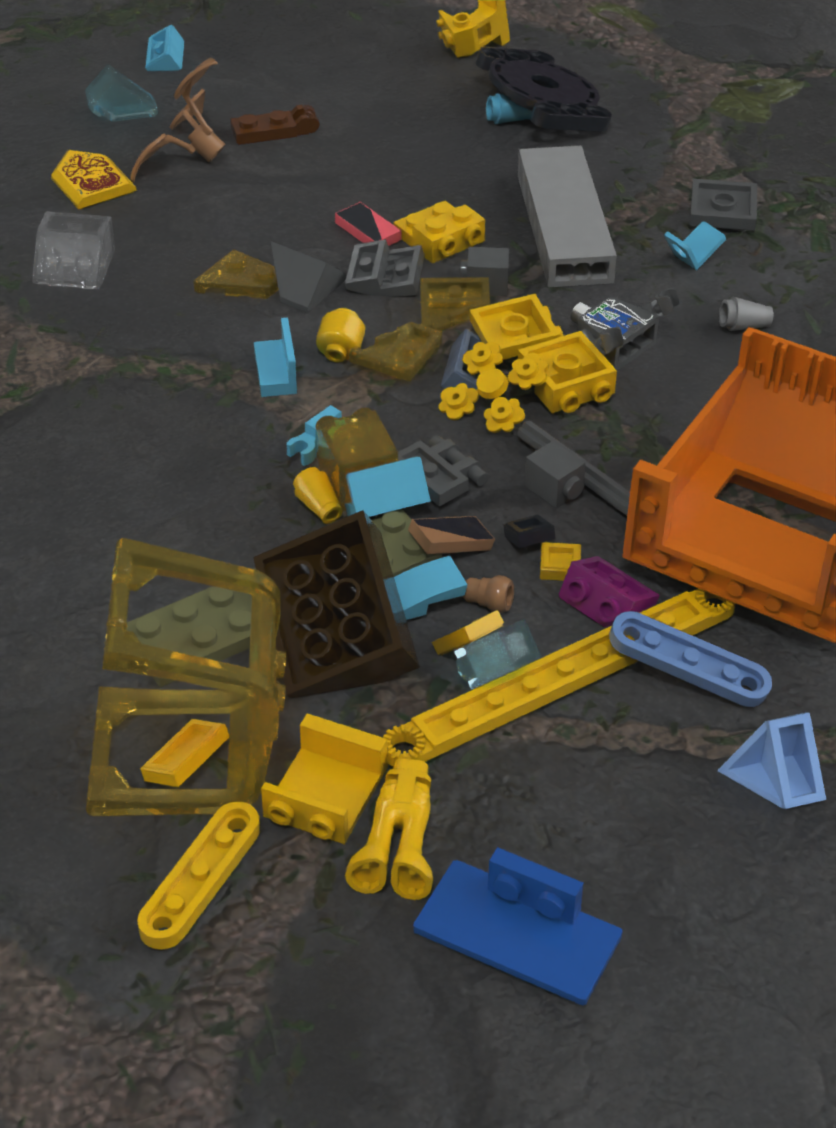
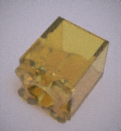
M360 408L350 416L342 418L324 416L316 423L319 470L324 471L328 475L343 511H346L345 504L352 502L346 475L351 472L398 461V451L376 410Z

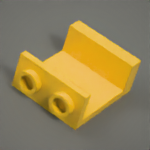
M307 713L300 724L301 749L278 786L265 782L261 787L263 817L271 819L279 825H289L312 833L320 839H330L345 844L388 768L387 739Z

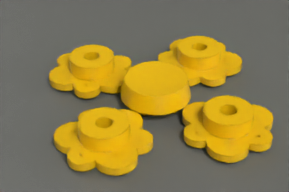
M495 341L486 344L477 342L474 344L473 350L467 351L462 358L464 364L468 366L469 374L475 375L480 373L476 381L477 390L475 388H468L465 383H459L456 387H447L441 392L442 402H440L438 408L442 413H446L450 420H458L464 413L470 414L474 411V403L479 399V395L485 399H494L491 403V408L486 409L483 414L487 420L486 427L488 431L492 433H497L501 430L511 432L514 429V424L521 423L524 420L525 412L520 408L518 399L512 398L507 400L505 397L500 396L507 390L509 382L512 385H519L522 390H528L532 385L540 386L545 383L547 379L545 371L549 367L547 361L541 360L537 353H528L523 359H517L512 363L513 370L509 372L507 378L495 366L503 361V357L500 354V345Z

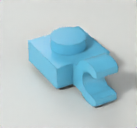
M330 405L305 422V432L291 438L287 442V456L292 457L300 452L301 464L306 466L311 464L315 457L317 458L330 448L335 447L342 441V411Z

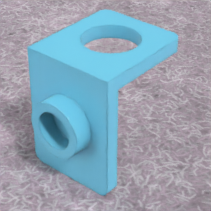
M704 221L684 241L668 231L664 234L673 254L695 270L726 240L723 233Z

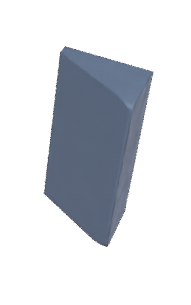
M467 329L461 333L451 347L441 383L442 388L456 387L459 383H465L468 388H475L477 390L476 381L480 373L475 375L469 374L468 366L464 364L462 358L467 351L473 350L474 344L481 342L479 336Z

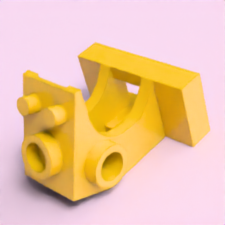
M478 0V8L471 14L460 12L452 16L442 10L438 11L440 19L436 20L437 27H441V31L438 32L439 39H443L446 48L450 47L456 57L471 56L491 41L501 46L510 41L505 0Z

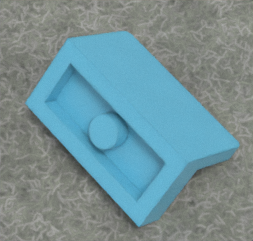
M281 318V340L254 342V354L261 397L297 394L296 361L288 318Z
M420 457L391 462L346 475L352 501L345 504L347 516L364 510L368 517L431 501Z

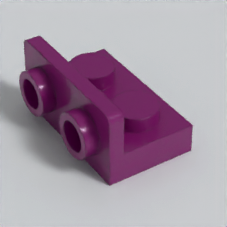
M599 556L572 561L559 592V597L605 628L612 626L615 618L623 612L634 611L640 613L655 606L660 596Z

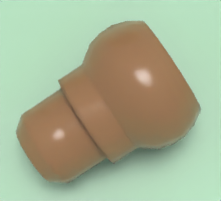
M498 575L493 578H468L465 580L468 584L465 595L462 596L465 601L478 603L479 606L487 607L491 612L498 610L499 613H505L511 608L514 598V583L510 578Z

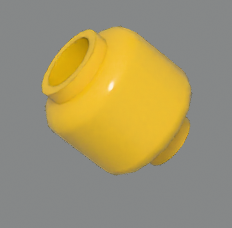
M339 308L330 311L321 320L316 337V345L319 351L330 361L343 362L344 360L354 359L361 349L365 325L359 316L350 309Z

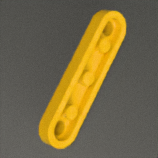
M230 802L220 807L139 912L137 919L139 935L145 945L153 949L162 950L172 948L183 940L258 838L260 833L259 814L252 805L245 802ZM236 829H241V830H242V831H240V832H232L233 830H236Z

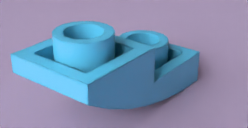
M451 556L424 563L394 577L406 620L426 615L429 604L465 595L468 585Z

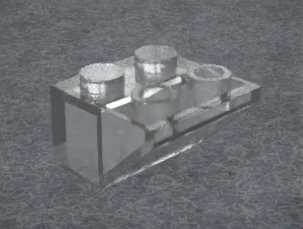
M46 211L36 234L32 275L33 284L100 289L115 252L112 217Z

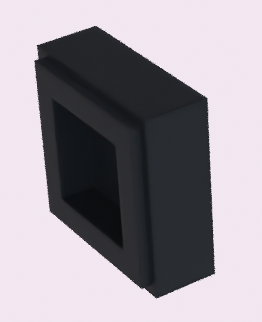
M538 514L503 524L505 537L519 548L556 539L554 525Z

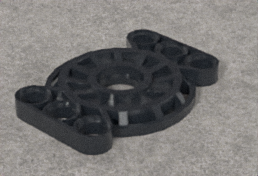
M497 47L480 48L476 65L488 71L490 81L506 98L526 109L532 110L530 120L535 125L546 129L602 132L608 129L612 113L601 106H597L600 99L597 89L577 73L554 64L555 58L550 54L537 50Z

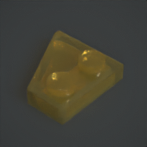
M234 249L193 280L194 292L205 294L206 289L211 287L225 289V296H249L251 298L268 299L279 290L275 266Z
M409 322L397 327L393 332H386L375 337V345L362 350L358 346L352 347L349 350V362L399 379L411 381L442 343V331Z

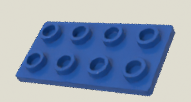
M498 847L489 860V872L459 860L452 861L413 924V931L418 935L580 1005L587 1004L617 948L623 932L620 927L581 912L583 882Z

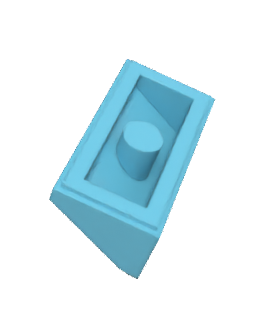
M169 25L149 37L145 65L147 71H177L182 69L184 40L173 25Z

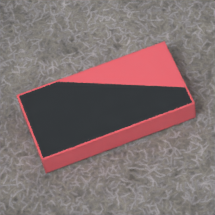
M361 202L335 213V223L362 243L386 239L388 246L401 241L400 229Z

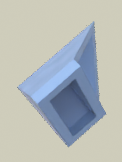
M809 712L765 721L717 770L783 809L826 800Z

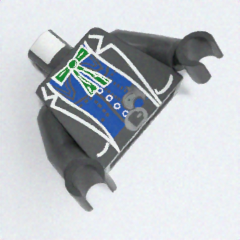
M667 288L655 295L656 300L643 306L632 305L614 297L606 298L593 308L584 303H578L573 308L570 317L573 322L578 324V331H582L618 371L656 344L659 317L670 314L673 308L679 305L680 300L674 288Z

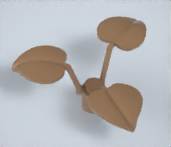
M210 57L186 75L174 93L175 99L182 95L187 104L176 115L170 128L173 130L178 124L187 119L195 129L188 137L191 144L163 133L152 141L138 156L130 174V179L135 182L140 165L159 148L168 143H174L183 147L191 154L197 151L208 163L224 148L226 144L213 133V130L207 125L201 115L203 114L205 90L201 89L190 98L192 86L206 73L210 66L218 64L215 59ZM195 115L200 125L193 119L192 116Z

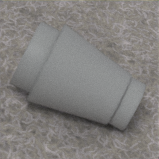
M734 296L730 300L724 299L720 305V326L727 327L729 331L745 330L748 327H770L772 324L773 308L771 306H765Z

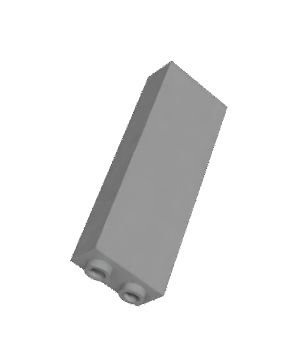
M582 146L519 149L518 179L547 286L562 287L614 283L617 255Z

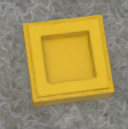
M542 542L540 579L564 581L571 562L581 560V544Z

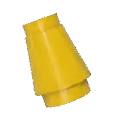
M310 467L301 471L293 481L295 496L324 523L329 524L340 518L343 509L336 497L328 475L324 471H320L316 467Z

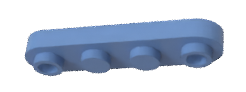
M627 611L619 614L610 629V642L618 652L742 706L754 707L764 702L772 688L771 676L763 666L641 613ZM624 635L632 636L635 639V641L627 638ZM741 685L748 686L752 691L742 688Z

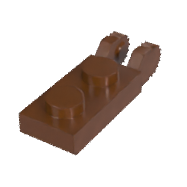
M309 104L304 106L296 105L292 111L275 110L268 114H245L238 118H230L231 129L238 145L293 138L298 135L312 134L320 128L319 119L315 116V110Z

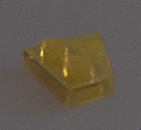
M489 277L420 278L422 336H428L470 320V309L490 305Z

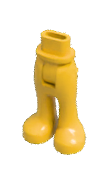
M399 758L395 760L393 769L386 773L385 783L380 789V794L376 801L372 828L367 843L351 857L346 868V882L355 891L364 894H374L382 890L388 873L394 829H401V838L391 870V885L394 892L402 898L420 900L431 892L433 884L432 870L422 856L423 837L430 814L429 790L432 782L428 775L429 766L426 762Z

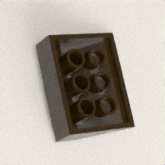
M364 510L253 557L286 693L290 698L380 684L420 668L382 534Z

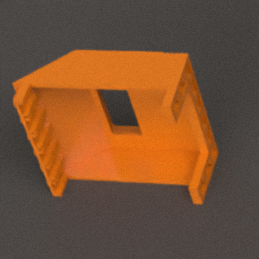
M748 327L742 335L737 367L657 466L640 459L633 468L622 558L836 644V534L834 533L828 542L716 499L726 484L734 483L836 522V357Z

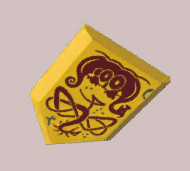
M68 150L51 174V179L78 209L136 191V186L108 156L103 154Z

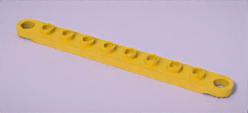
M698 588L692 592L686 591L640 613L693 636L730 618L735 611L736 603ZM715 598L724 603L721 606L717 604V607H714V603L710 606V602L706 603V600ZM612 626L605 628L412 717L411 721L406 724H400L399 727L393 726V730L388 729L386 734L383 735V738L387 739V763L394 766L395 760L399 758L426 762L638 662V660L618 652L612 646L609 639V632ZM624 635L627 638L635 641V639L632 636ZM401 742H407L415 747H413V751L410 749L408 753L406 751L401 753V750L396 752V748H393V746Z

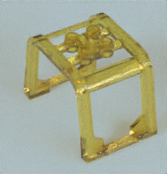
M127 538L117 541L102 669L172 679L220 690H157L99 686L91 766L88 776L86 812L89 815L215 814L220 807L230 802H245L252 805L258 800L261 794V787L265 782L273 741L277 740L279 729L278 714L283 712L286 686L276 681V678L284 677L286 652L276 650V636L281 616L280 590L273 579L259 570ZM156 575L252 595L249 668L142 644L133 631H126L130 590L138 591ZM230 714L227 788H131L115 766H108L113 725H120L130 715Z

